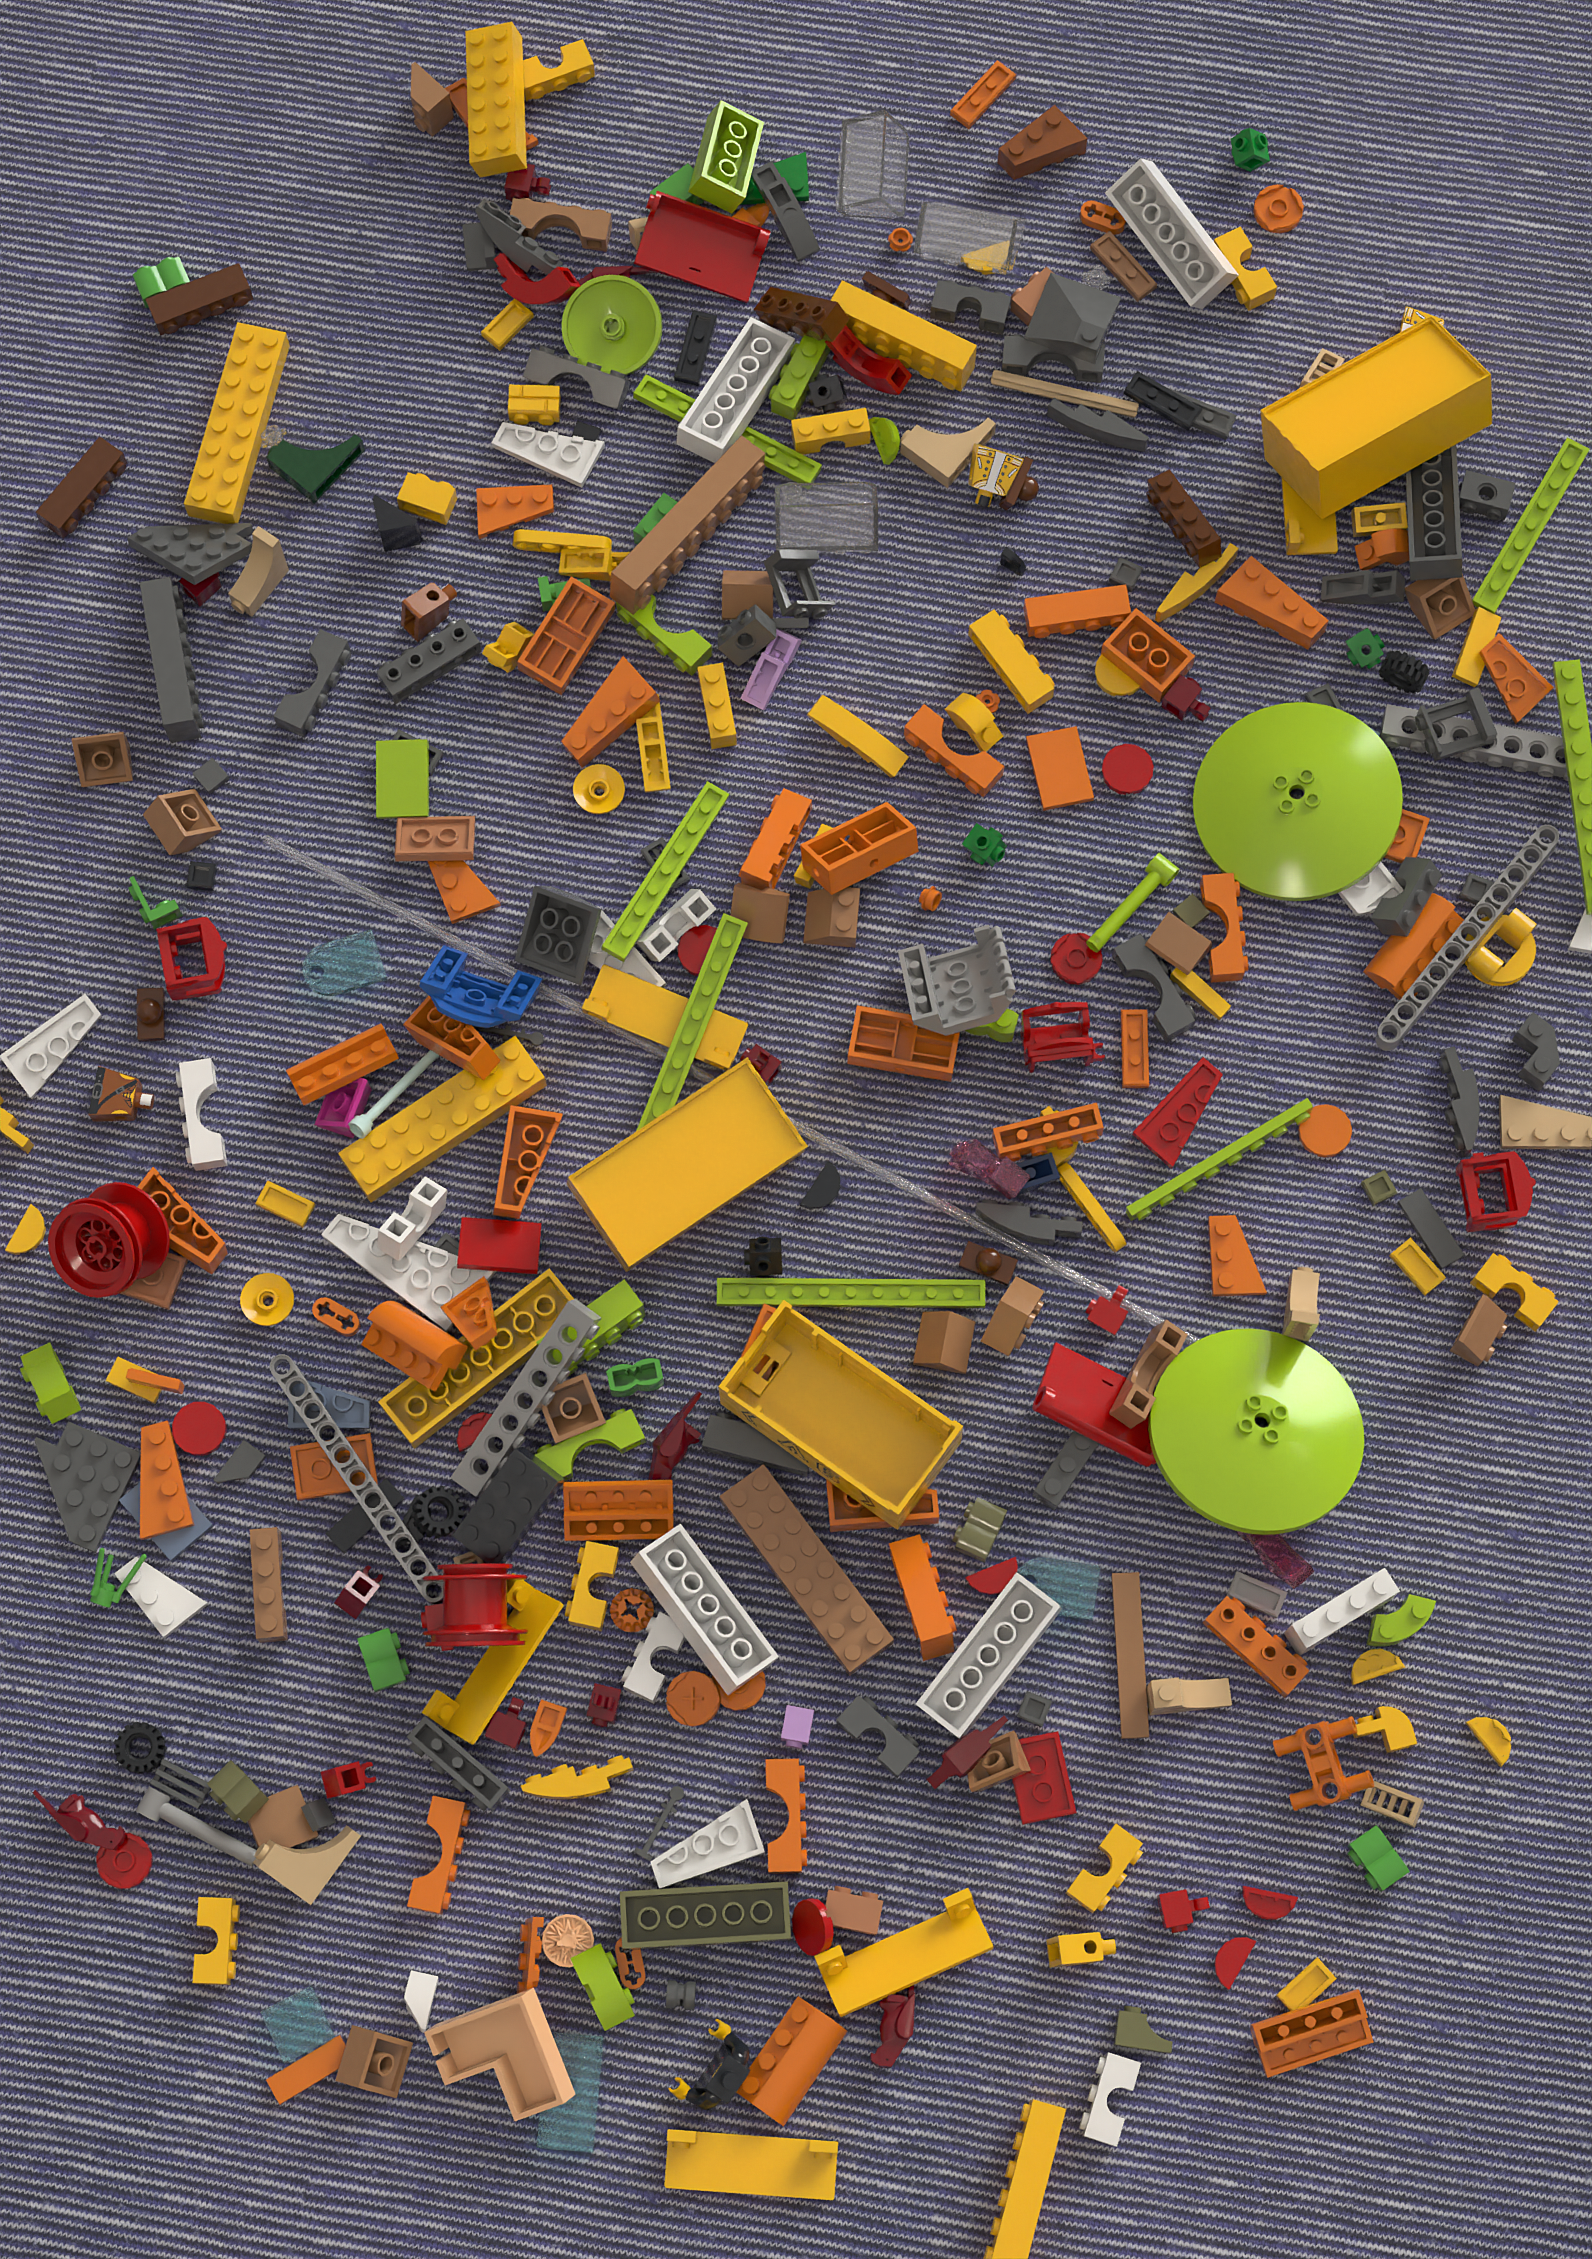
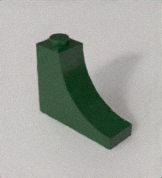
M356 434L346 442L325 450L302 449L283 439L278 445L275 444L270 448L266 458L269 468L315 504L362 455L365 448L363 440Z

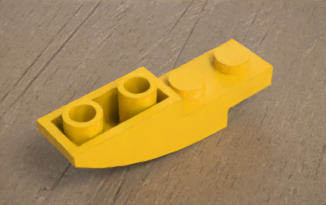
M623 1755L607 1760L608 1765L599 1769L597 1765L587 1767L581 1770L582 1775L577 1776L573 1766L568 1768L567 1764L551 1769V1775L542 1777L541 1774H537L525 1779L526 1784L521 1785V1788L525 1794L541 1798H585L612 1791L608 1780L634 1771L630 1758L624 1759Z

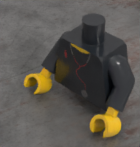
M719 2019L715 2020L719 2023L718 2030L714 2031L709 2028L708 2031L714 2037L724 2040V2043L694 2087L690 2088L680 2077H676L675 2080L680 2084L679 2087L674 2090L668 2088L679 2100L686 2098L688 2102L703 2110H711L717 2105L728 2104L750 2072L748 2064L750 2050L748 2046L731 2032V2027Z

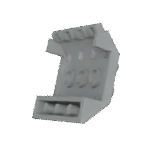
M989 925L975 928L974 933L978 944L928 958L923 944L898 951L914 1025L947 1036L998 1021L1011 1004V998L1016 992L1010 964L1007 960L1005 944L1003 943L1002 931L999 926H995L990 929Z

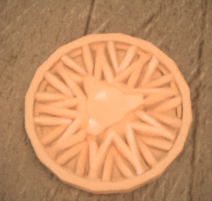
M565 1914L558 1916L548 1923L543 1932L542 1946L544 1953L551 1962L560 1967H574L570 1958L592 1948L594 1945L591 1927L584 1919L577 1915Z

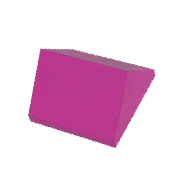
M359 1078L326 1094L314 1125L354 1138L348 1123L355 1116H360L364 1112L372 1091L368 1080Z

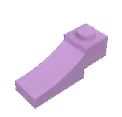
M776 629V638L767 645L765 652H762L740 699L765 710L802 640L781 629Z

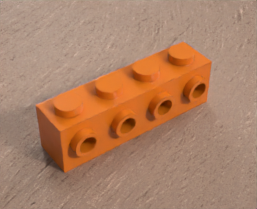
M1126 584L1026 598L1023 607L1028 637L1035 636L1036 638H1044L1052 633L1059 632L1066 635L1081 629L1094 631L1102 626L1109 625L1111 627H1119L1131 614Z
M1093 1103L993 1128L992 1137L998 1160H1005L1006 1163L1020 1160L1022 1155L1031 1153L1032 1156H1039L1045 1154L1047 1149L1057 1147L1058 1150L1072 1147L1074 1142L1082 1140L1084 1143L1094 1142L1099 1139V1136H1102L1104 1126L1098 1105Z
M1226 1596L1204 1620L1203 1624L1285 1698L1310 1671L1306 1668L1307 1662L1298 1654L1292 1655L1285 1649L1287 1645L1277 1635L1272 1637L1265 1631L1266 1625L1256 1616L1251 1618L1244 1611L1245 1606L1235 1597L1230 1599Z

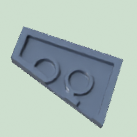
M308 1381L340 1429H370V1401ZM296 1384L292 1388V1395L295 1397L301 1396L305 1391V1386L303 1384ZM289 1400L288 1428L309 1429ZM311 1406L307 1410V1418L315 1419L320 1414L318 1406Z

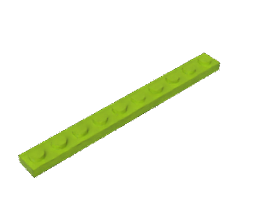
M1580 659L1554 662L1552 666L1586 914L1592 915V743Z
M723 913L636 1131L675 1106L747 927V922Z
M717 1278V1306L762 1307L765 1303L771 1307H778L785 1300L793 1307L985 1308V1280Z

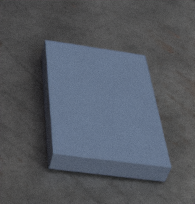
M139 1482L119 1501L140 1524ZM189 1497L188 1501L194 1526L151 1538L171 1562L214 1527Z

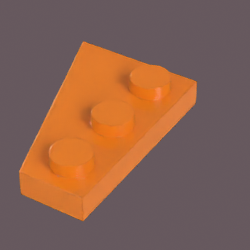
M552 484L476 488L479 539L487 537L489 533L509 529V526L519 522H528L554 512Z
M1500 633L1479 652L1515 725L1554 688Z
M463 860L427 861L452 924L501 906L496 897Z
M1236 1215L1209 1216L1212 1296L1266 1295L1267 1291Z
M485 1276L440 1307L474 1350L486 1345L492 1338L498 1335L490 1286Z

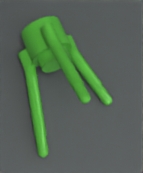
M100 1548L90 1601L108 1608L111 1607L112 1602L119 1603L121 1594L142 1566L147 1557L146 1554L141 1555L118 1590L114 1591L115 1585L107 1582L114 1556L112 1554L108 1556L101 1579L105 1549Z

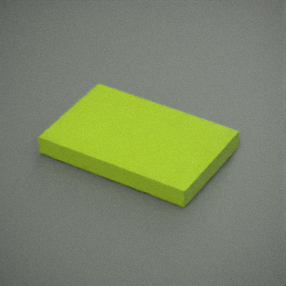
M427 739L376 741L377 819L429 817V741Z

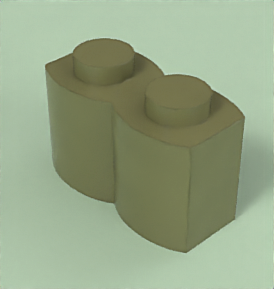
M978 1497L975 1503L969 1502L964 1513V1517L968 1518L964 1528L958 1526L952 1540L956 1542L955 1550L985 1563L1004 1522L1007 1510Z
M232 1760L207 1783L212 1789L209 1795L219 1805L223 1802L227 1805L224 1811L234 1821L240 1818L246 1823L269 1800Z

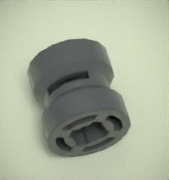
M668 1980L666 2008L675 2009L677 2006H683L685 2010H694L696 1982L687 1981L685 1984H679L676 1980Z

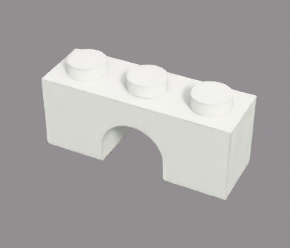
M690 889L649 927L636 943L651 961L660 962L678 945L677 940L692 927H698L716 908L700 889Z
M424 1177L410 1193L408 1205L400 1216L394 1212L378 1230L377 1248L400 1261L446 1208L447 1189Z
M659 1612L657 1618L651 1617L645 1630L649 1633L645 1643L639 1642L633 1655L637 1659L633 1667L628 1666L621 1679V1681L625 1682L623 1685L624 1690L653 1704L666 1680L665 1675L652 1668L651 1659L653 1655L663 1649L678 1654L686 1639L671 1617Z
M1109 2052L1106 2053L1105 2058L1100 2056L1096 2068V2073L1100 2074L1098 2084H1092L1087 2100L1092 2102L1089 2113H1083L1079 2129L1084 2130L1082 2136L1117 2147L1125 2118L1116 2116L1109 2111L1107 2097L1115 2088L1133 2091L1141 2065L1140 2062Z

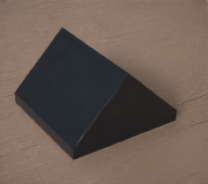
M375 495L372 500L384 551L420 545L423 540L418 520Z

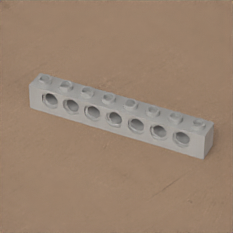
M1387 704L1383 713L1380 738L1386 746L1393 748L1399 746L1408 747L1414 752L1426 751L1424 744L1426 738L1423 731L1418 730L1415 722L1418 710ZM1450 717L1432 724L1435 733L1439 736V744L1453 742V737L1456 736L1465 738L1478 734L1473 720ZM1494 725L1497 736L1494 742L1489 744L1490 748L1478 747L1453 755L1460 757L1466 762L1481 761L1486 762L1487 765L1492 767L1507 766L1512 767L1517 772L1533 771L1538 772L1543 777L1559 776L1568 781L1566 763H1560L1556 760V756L1565 758L1563 739L1561 737ZM1402 727H1410L1414 733L1407 734L1402 730ZM1510 746L1514 748L1516 753H1508L1504 747ZM1530 752H1538L1541 755V758L1537 759L1532 757Z
M577 1299L567 1302L450 1477L475 1497L483 1494L515 1448L521 1447L526 1439L524 1433L528 1427L533 1428L541 1417L538 1412L543 1405L547 1406L556 1394L553 1390L558 1383L562 1384L570 1374L568 1367L572 1361L577 1362L585 1351L583 1345L587 1339L591 1340L599 1331L600 1327L597 1325L601 1320L599 1315ZM570 1326L577 1331L576 1340H572L568 1336L567 1331ZM554 1349H558L562 1353L561 1362H557L553 1358ZM539 1371H543L547 1375L546 1384H542L539 1381ZM525 1393L530 1394L533 1399L531 1406L526 1405L523 1400ZM510 1415H513L517 1418V1428H513L510 1425ZM495 1437H499L502 1440V1450L496 1448L494 1444ZM481 1459L486 1460L489 1468L487 1472L483 1471L480 1467Z

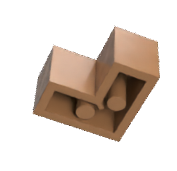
M1016 1276L1001 1298L981 1342L1007 1356H1010L1014 1348L1019 1350L1026 1338V1335L1023 1334L1024 1328L1030 1329L1044 1305V1302L1040 1301L1044 1291Z

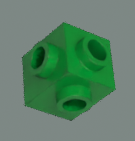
M1247 128L1230 139L1232 156L1236 166L1251 172L1270 161L1267 148L1268 141L1265 134Z
M1368 628L1345 641L1350 650L1346 654L1353 666L1358 664L1362 668L1366 665L1370 669L1381 662L1379 657L1384 654L1381 649L1385 645L1378 634L1373 636ZM1364 645L1370 648V652L1367 655L1361 652V648Z
M977 823L962 843L964 848L971 853L970 858L981 866L987 863L991 867L1004 857L1007 847L1001 840L1003 837L1001 833L992 827L987 830Z

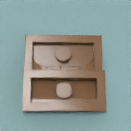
M742 883L734 885L730 916L748 923L742 938L770 943H783L790 894L769 887L760 890Z
M298 1785L269 1796V1800L248 1820L258 1848L263 1843L267 1844L269 1840L281 1846L293 1848L318 1837L317 1831H312L301 1809L305 1805V1801Z

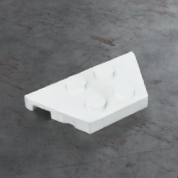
M1380 862L1361 881L1338 894L1356 916L1374 913L1382 898L1396 897L1404 889L1383 863Z

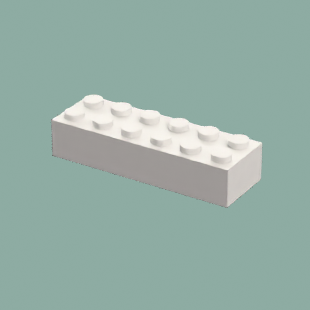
M1140 158L1105 192L1191 307L1203 309L1239 276L1152 161Z
M750 317L679 424L677 445L716 463L743 434L779 379L784 364H788L792 359L790 354L795 344V338Z
M681 1524L639 1551L630 1562L727 1695H730L768 1668L779 1657Z
M1016 1572L920 1697L916 1705L956 1737L962 1738L972 1728L1062 1610L1061 1606Z

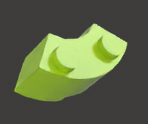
M50 1342L20 1356L24 1366L20 1368L21 1374L26 1383L31 1381L39 1398V1401L35 1403L42 1417L47 1415L50 1422L54 1424L81 1410L73 1387L69 1385L63 1372L65 1370Z
M1409 1594L1398 1611L1388 1615L1376 1614L1371 1621L1366 1645L1390 1646L1408 1639L1428 1621L1436 1601Z
M601 1943L570 1958L604 2031L635 2016L631 2004L635 2003L629 1988L623 1989L613 1968L618 1965L611 1951L605 1953Z

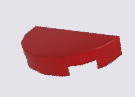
M481 1412L471 1415L463 1421L457 1437L459 1452L472 1446L492 1414Z
M1016 1557L969 1575L965 1579L971 1588L987 1595L1000 1594L1017 1572Z
M1242 1886V1896L1246 1907L1255 1916L1264 1920H1277L1286 1916L1295 1907L1298 1899L1296 1896Z
M1247 1937L1234 1938L1224 1943L1217 1951L1214 1960L1215 1973L1220 1984L1227 1990L1231 1988L1256 1943L1255 1940Z

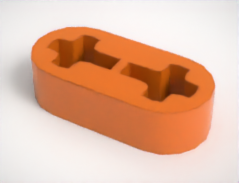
M1092 200L1085 202L1081 206L1080 220L1086 226L1105 233L1110 231L1113 235H1118L1125 229L1126 220L1116 208ZM1091 210H1094L1095 214L1092 217L1087 216ZM1114 218L1118 219V223H1116L1115 226L1111 225V221H1113Z
M326 1297L317 1299L314 1302L312 1313L316 1320L346 1337L353 1336L359 1331L360 1320L353 1311ZM328 1304L330 1311L335 1315L332 1317L324 1314L322 1317L320 1316L319 1307H326ZM339 1317L344 1320H348L351 1317L354 1326L352 1328L347 1327L344 1330V1325L338 1320Z
M621 1937L615 1945L620 1979L626 1988L638 1989L646 1980L641 1949L631 1951L632 1961H627L626 1954L624 1952L620 1953V1948L622 1947ZM630 1964L634 1965L636 1973H641V1978L637 1979V1984L632 1985L631 1981L625 1980V1976L629 1974L628 1965Z

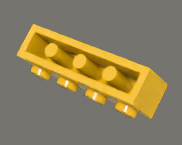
M994 609L969 625L968 636L1026 713L1029 714L1053 698L1055 684L1048 674L1044 675L1039 669L1040 665L1033 654L1029 655L1024 649L1025 645L1020 636L1014 635L1011 632L1007 619L1002 614L999 616Z

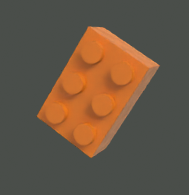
M1137 608L1103 643L1101 654L1140 685V688L1158 703L1163 700V697L1180 675L1185 676L1193 667L1195 659L1194 654Z

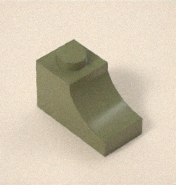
M1125 2006L1124 2011H1117L1114 2046L1167 2054L1172 2052L1173 2041L1165 2040L1153 2032L1147 2022V2014H1141V2008Z

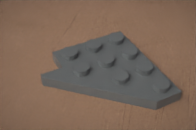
M250 523L147 526L127 538L130 547L196 585L249 555L252 543L244 538L253 533V528Z
M68 1421L57 1446L38 1437L34 1441L69 1541L97 1553L119 1507V1499L124 1496L141 1461V1452Z

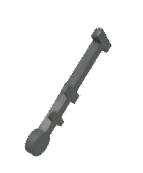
M506 1025L505 1029L473 1026L477 1031L502 1035L503 1041H508L509 1037L516 1036L521 1044L524 1040L531 1041V1044L534 1046H540L544 1042V1037L540 1032L526 1034L523 1028L521 1032L510 1031L511 1026Z
M674 1786L670 1790L671 1799L669 1803L661 1804L665 1810L660 1818L655 1816L652 1820L657 1824L644 1848L641 1850L636 1847L634 1853L648 1861H651L653 1857L648 1854V1851L661 1827L667 1829L669 1823L665 1822L670 1812L677 1813L673 1806L676 1801H680L684 1797V1791L679 1786Z

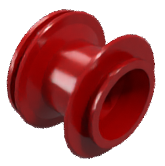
M121 1182L107 1183L94 1190L88 1198L77 1199L69 1203L52 1222L48 1236L50 1258L62 1280L80 1294L97 1298L117 1295L127 1290L135 1280L154 1274L166 1260L170 1244L166 1218L154 1199L138 1187Z
M512 1564L437 1565V1570H442L443 1575L424 1576L422 1580L443 1582V1626L433 1631H424L422 1633L423 1635L431 1636V1642H425V1647L525 1645V1641H520V1634H527L528 1630L516 1629L507 1624V1581L526 1580L528 1576L507 1574L508 1569H512Z

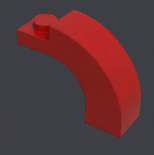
M500 253L493 259L498 265V272L507 279L501 287L511 297L523 303L546 306L559 304L568 300L581 286L566 267L557 266L545 278L535 282L504 253Z
M846 325L833 342L825 341L826 345L834 353L833 360L855 379L875 390L899 395L912 377L899 359L882 357L872 352L856 338Z

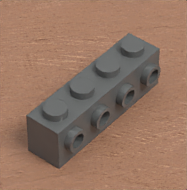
M464 618L458 622L452 621L440 633L431 634L426 637L422 644L415 648L410 647L406 649L396 660L383 663L379 670L376 671L379 682L396 705L482 652L480 641Z
M426 1716L421 1719L407 1736L412 1742L409 1747L421 1758L424 1754L433 1760L430 1766L438 1773L443 1775L447 1772L454 1779L451 1781V1784L460 1792L464 1793L468 1790L475 1797L471 1801L481 1810L485 1811L488 1807L493 1812L511 1791Z

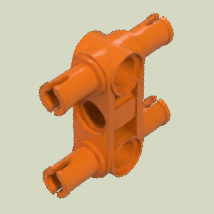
M1352 1716L1330 1724L1328 1721L1309 1724L1299 1728L1294 1735L1273 1740L1274 1750L1278 1757L1301 1750L1311 1776L1312 1788L1289 1794L1294 1811L1315 1804L1324 1807L1333 1803H1339L1349 1799L1352 1793L1374 1787L1373 1777L1369 1770L1346 1777L1340 1765L1334 1742L1335 1739L1357 1733V1726ZM1314 1729H1317L1321 1734L1320 1742L1316 1745L1309 1739L1310 1732ZM1330 1783H1334L1338 1789V1793L1333 1799L1326 1794V1787Z

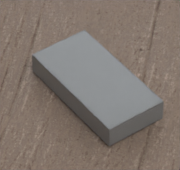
M1236 1571L1226 1596L1230 1599L1235 1597L1243 1605L1277 1619L1288 1592Z

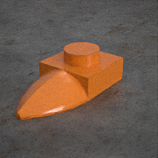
M766 203L751 206L746 210L742 207L732 217L761 227L765 223L770 209Z
M541 1699L530 1732V1744L535 1757L544 1753L553 1744L557 1735H559L568 1710L567 1708Z

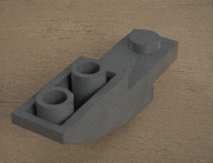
M770 161L753 170L751 179L773 214L774 222L797 261L799 262L819 252L820 247L796 197L785 178L779 174L773 162Z
M485 199L477 206L475 211L487 234L496 246L525 272H528L533 265L548 275L557 266L561 267L563 265V262L559 260L555 253L545 251L538 246L535 240L522 235L526 226L521 224L522 222L516 216L506 214L500 210L496 203Z
M1454 1046L1444 1049L1439 1059V1067L1441 1072L1447 1075L1449 1081L1447 1083L1448 1094L1450 1098L1455 1099L1450 1101L1445 1111L1446 1121L1449 1126H1453L1455 1132L1453 1141L1457 1151L1461 1150L1462 1156L1466 1157L1471 1152L1477 1135L1480 1111L1479 1094L1473 1068L1462 1070Z
M987 1199L982 1200V1203H976L975 1214L995 1229L1023 1241L1053 1246L1055 1236L1080 1238L1082 1234L1083 1222L1077 1221L1075 1217L1064 1216L1061 1217V1220L1050 1219L1049 1215L1036 1214L1034 1217H1029L1030 1207L1024 1206V1203L1009 1202L1008 1205L998 1204L995 1200Z

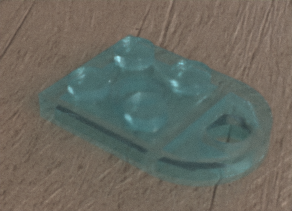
M372 929L316 946L307 954L302 967L303 976L309 988L322 996H336L388 980ZM312 969H323V976L317 980L310 978L309 975Z
M1040 1557L1026 1562L1020 1568L1018 1573L1024 1578L1026 1576L1034 1577L1037 1580L1036 1587L1061 1606L1062 1610L1057 1616L1093 1621L1101 1566Z

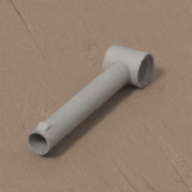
M150 1786L148 1787L136 1812L155 1822H158L161 1818L230 1856H234L251 1867L254 1866L253 1861L256 1859L254 1855L257 1850L169 1803L171 1799L169 1796Z

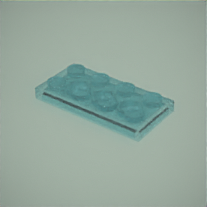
M551 2032L576 2095L562 2105L540 2112L536 2148L594 2152L604 2037Z

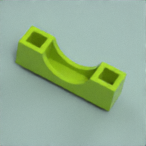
M653 594L650 596L649 604L644 609L639 608L634 615L616 602L617 616L625 624L630 622L642 639H649L653 642L655 649L662 656L668 655L673 660L675 667L684 673L686 671L693 676L698 667L702 666L713 655L712 645L695 630L692 629L684 633H671L658 626L653 618L657 607L656 597Z
M623 1408L610 1415L611 1419L605 1421L606 1424L566 1439L554 1446L546 1444L536 1450L537 1454L535 1456L567 1481L573 1478V1465L576 1457L588 1446L606 1444L623 1454L646 1443V1439L632 1409L626 1411Z

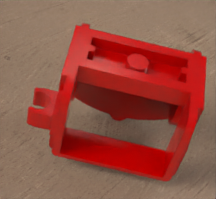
M208 917L191 919L177 925L156 929L166 989L172 1001L221 992L225 976L224 951L228 946L226 942L222 941L219 932ZM201 942L207 974L183 979L180 965L176 966L175 957L179 956L177 946Z
M1054 1002L1022 1010L1020 1034L1025 1065H1028L1029 1073L1034 1072L1036 1062L1084 1057L1085 1066H1090V1063L1104 1060L1105 1055H1098L1095 1052L1096 1049L1103 1048V1043H1093V1038H1089L1090 1018L1087 1002ZM1079 1011L1078 1023L1040 1028L1030 1027L1029 1017Z
M1515 1151L1484 1156L1483 1152L1473 1153L1470 1159L1461 1160L1455 1169L1461 1187L1467 1220V1232L1513 1228L1520 1218L1527 1216L1532 1202V1187L1536 1184V1180L1530 1177L1525 1163ZM1500 1172L1507 1212L1485 1214L1484 1201L1482 1198H1479L1477 1191L1480 1188L1479 1174Z

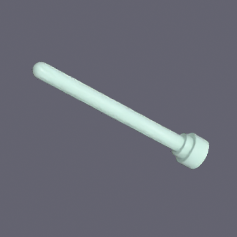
M430 1050L365 1115H357L348 1123L351 1132L361 1139L365 1138L372 1130V1122L439 1055Z

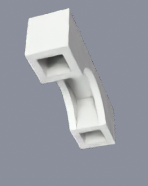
M211 1058L179 1063L180 1072H176V1081L178 1088L182 1087L183 1097H179L181 1113L186 1114V1122L182 1123L184 1137L189 1138L190 1147L185 1149L188 1164L192 1163L196 1171L227 1166L224 1139L221 1134L206 1129L200 1121V1110L203 1102L209 1095L218 1090L215 1066Z

